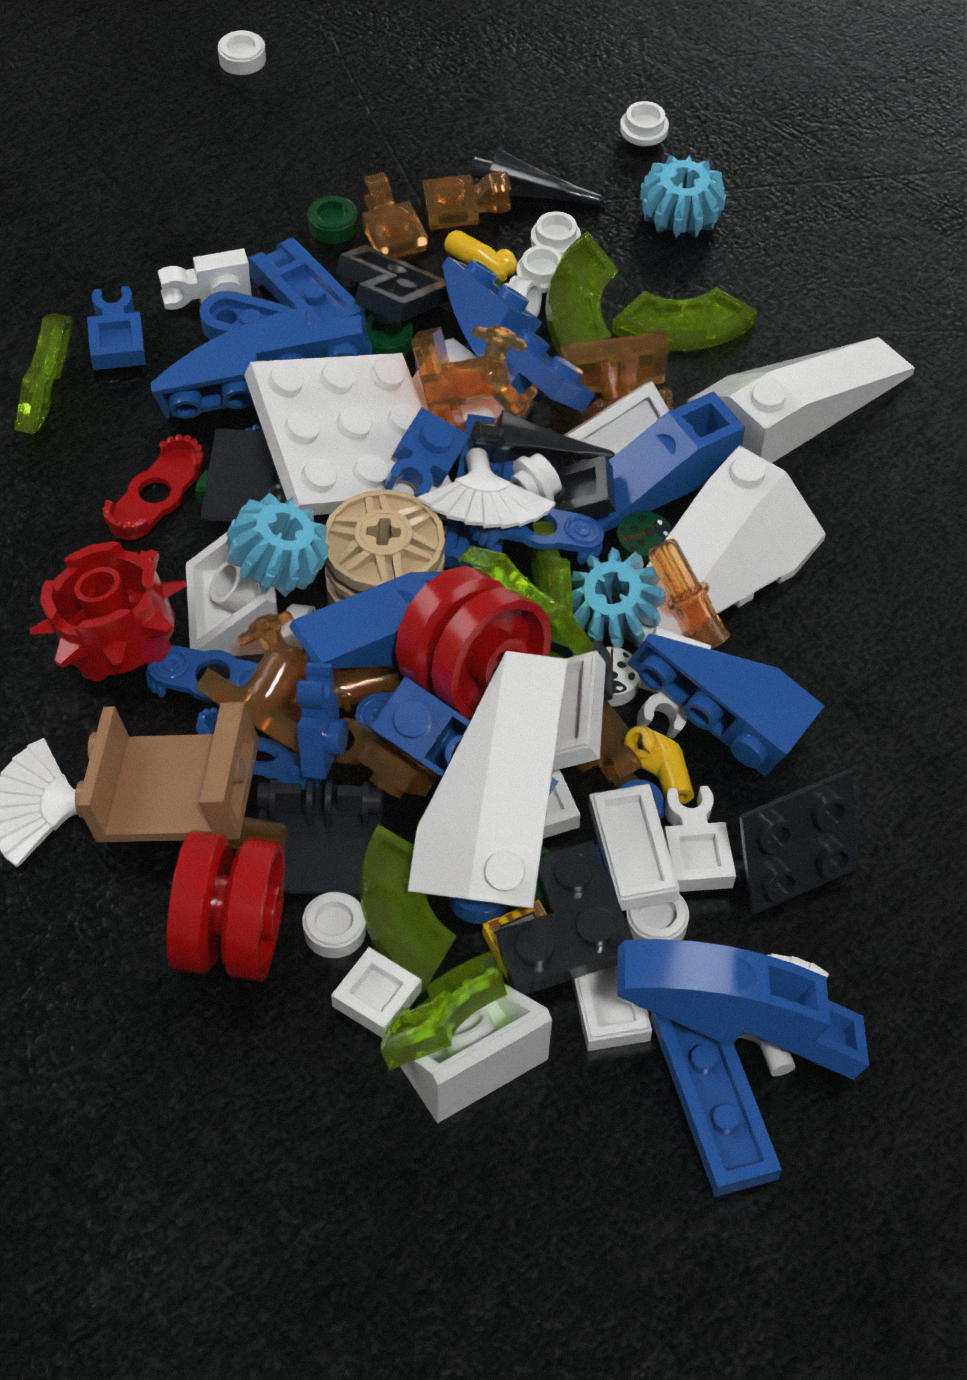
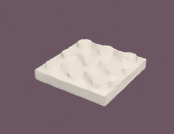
M403 353L250 362L244 376L287 500L293 496L295 507L300 510L314 509V515L331 514L345 500L363 492L387 490L384 488L385 480L393 465L398 461L392 455L422 407ZM448 474L441 485L433 481L430 491L450 484L451 481ZM405 480L397 481L392 489L412 495L416 492L415 487Z

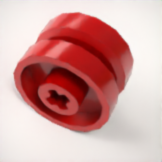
M468 566L445 570L427 582L408 605L398 627L395 648L399 670L415 684L434 697H439L443 703L468 720H471L506 651L549 657L552 640L549 617L539 604L519 592L506 589L500 581L481 570Z
M192 830L187 833L176 864L169 901L167 957L169 967L173 971L205 975L217 962L221 952L222 964L230 978L257 982L264 981L273 960L283 911L285 849L281 840L249 837L238 848L233 859V849L225 833Z

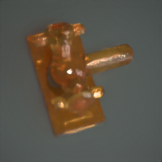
M492 325L488 328L476 326L473 329L472 336L487 341L484 355L455 362L449 361L441 327L417 333L411 340L429 412L465 432L466 426L461 406L494 398L505 411L518 417L526 414L531 406L532 399L538 394V389L532 384L520 394L509 383L506 356L509 348L525 352L527 343L525 340L517 338L513 331L503 326ZM498 415V416L493 420V422H494L495 424H496V422H497V420H498V418H499L500 415Z
M664 331L560 346L559 356L582 371L583 374L579 381L593 393L600 392L602 399L594 401L593 405H588L584 412L577 410L582 415L583 422L647 381H652L654 384L665 383L669 345ZM667 389L660 390L659 394L669 411L673 410V393Z
M284 611L278 615L270 613L255 619V621L249 624L248 630L238 636V642L241 647L258 640L265 653V656L244 686H237L210 668H207L195 689L218 705L220 703L245 702L255 728L300 755L298 723L288 718L285 710L297 691L298 681L307 679L306 665L307 662L312 661L299 648L287 644L279 630L281 626L294 619L289 611ZM341 668L333 669L334 684L338 681V674H340Z

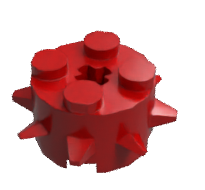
M114 541L90 545L67 556L64 559L67 568L55 580H45L42 585L40 603L47 619L31 627L29 630L31 634L55 633L59 640L55 657L56 665L65 667L72 664L80 669L83 677L92 681H100L109 675L126 673L143 664H152L154 661L158 663L165 658L171 648L169 639L174 632L175 613L168 597L186 587L185 581H160L156 572L159 560V553L157 551L149 550L144 552L141 550L140 554L124 551L120 542Z

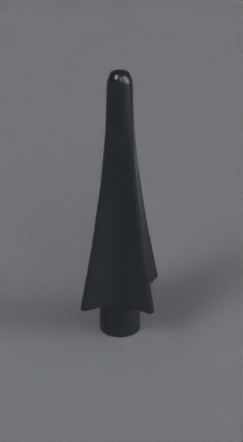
M499 148L496 150L493 161L474 157L471 165V177L488 181L485 195L545 198L593 206H601L604 202V197L600 194L550 175Z
M502 410L496 424L476 421L471 432L472 443L490 446L489 462L513 461L521 456L530 458L536 453L541 454L547 460L586 461L606 455L607 459L610 460L615 456V453L610 449L564 436L505 410Z

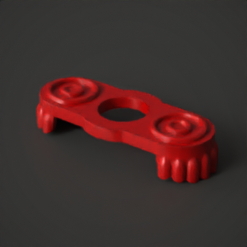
M177 434L175 438L172 436L168 437L167 442L161 441V456L147 471L141 472L132 479L125 495L115 505L110 500L105 501L103 515L111 533L124 540L141 538L164 515L171 513L179 506L185 491L202 472L204 457L202 446L198 444L197 439L191 440L189 435H185L183 438L181 434ZM152 483H162L171 489L169 497L158 503L144 501L140 497V492L142 488Z

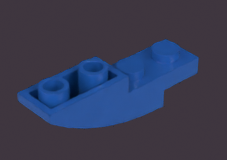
M447 257L442 267L454 314L464 336L487 370L511 392L539 403L546 394L554 401L584 412L595 396V393L579 381L583 374L580 369L560 356L555 355L552 358L546 353L550 345L535 334L542 322L525 309L530 301L521 293L505 284H502L501 288L494 282L498 275L481 262L471 259L469 264L465 265Z
M301 307L246 323L201 345L175 362L152 381L151 391L167 419L176 417L188 419L196 417L202 412L224 408L242 409L253 404L244 376L250 362L373 355L372 345L361 314L312 324L306 307Z
M667 939L624 940L617 948V996L638 1007L652 1011L694 1032L701 1033L728 1046L744 1031L765 1042L777 1045L812 1061L816 1065L826 1067L852 1080L869 1066L864 1017L828 1000L826 976L762 953L697 941Z

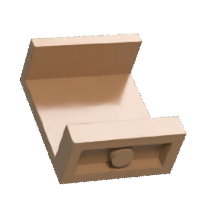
M245 702L220 703L214 734L129 737L115 706L103 707L97 732H92L89 737V763L84 781H79L75 790L77 814L85 819L96 842L183 841L187 833L192 830L225 833L227 839H240L260 741Z

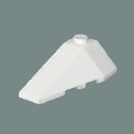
M876 337L726 376L688 399L687 403L714 391L745 427L742 447L773 463L912 376L915 368L883 340Z
M739 445L708 479L646 566H653L657 569L660 577L657 586L664 589L666 602L664 605L656 607L661 617L659 626L642 624L645 638L656 627L688 637L707 626L709 618L733 604H736L737 607L744 605L753 599L754 592L775 580L779 584L794 576L824 541L826 533L786 471ZM631 633L624 635L626 640L639 647L641 645V642L635 640Z
M512 651L505 652L417 827L408 892L534 909L568 659Z

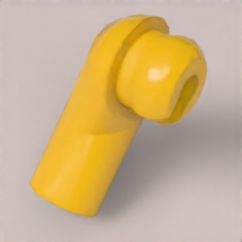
M460 230L452 231L446 237V252L468 265L471 259L481 262L493 270L502 283L507 280L508 276L516 273L517 260L511 251L501 249L495 252L491 247Z
M639 725L629 729L623 740L626 755L635 765L659 778L665 802L669 788L677 789L678 799L682 805L691 801L694 797V792L679 744L667 736L651 730L647 726Z

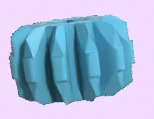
M690 154L686 160L678 161L669 155L665 164L653 163L651 171L645 176L644 183L641 185L640 199H642L644 220L653 222L657 233L666 230L673 231L675 238L680 233L685 232L697 238L700 230H713L715 222H717L725 206L726 194H724L725 187L723 186L722 173L710 170L709 161L692 162Z
M268 493L260 502L249 499L247 504L241 508L236 520H232L226 536L228 539L226 544L229 546L227 563L241 567L240 581L254 579L259 582L261 594L271 586H275L285 597L295 587L305 590L308 584L314 581L318 571L322 569L327 559V550L329 548V545L325 542L327 526L313 522L314 509L300 510L295 507L293 496L285 503H280L271 493Z
M613 547L608 554V561L600 563L598 558L589 554L587 563L590 572L573 571L571 580L576 589L568 592L566 595L569 609L575 611L571 617L575 628L579 631L588 629V637L592 643L599 640L602 642L610 635L614 648H621L624 643V635L630 633L635 640L642 643L645 638L642 624L659 626L661 617L656 607L664 605L666 602L664 589L657 586L660 581L657 569L653 566L643 568L642 556L637 554L636 551L624 562L621 561L619 551ZM621 593L619 595L621 602L608 604V602H613L612 595Z

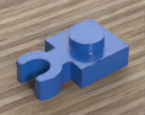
M128 286L121 288L122 298L114 303H108L103 300L101 289H94L92 293L95 316L87 317L93 370L146 365L140 312H134L132 292Z
M421 407L392 455L398 461L390 470L385 480L384 488L392 490L397 481L405 480L415 487L416 492L414 496L418 498V496L430 491L433 481L441 485L470 435Z
M307 662V680H299L297 683V701L302 710V717L297 726L302 777L326 779L335 757L343 756L348 741V723L346 719H339L338 694H332L334 686L332 664Z

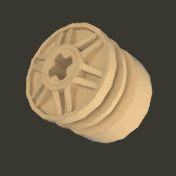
M390 489L366 491L345 500L329 515L325 525L327 526L325 542L329 545L327 550L328 556L325 561L328 605L410 572L444 571L445 538L442 521L434 511L430 510L429 506L418 501L417 497L412 494Z

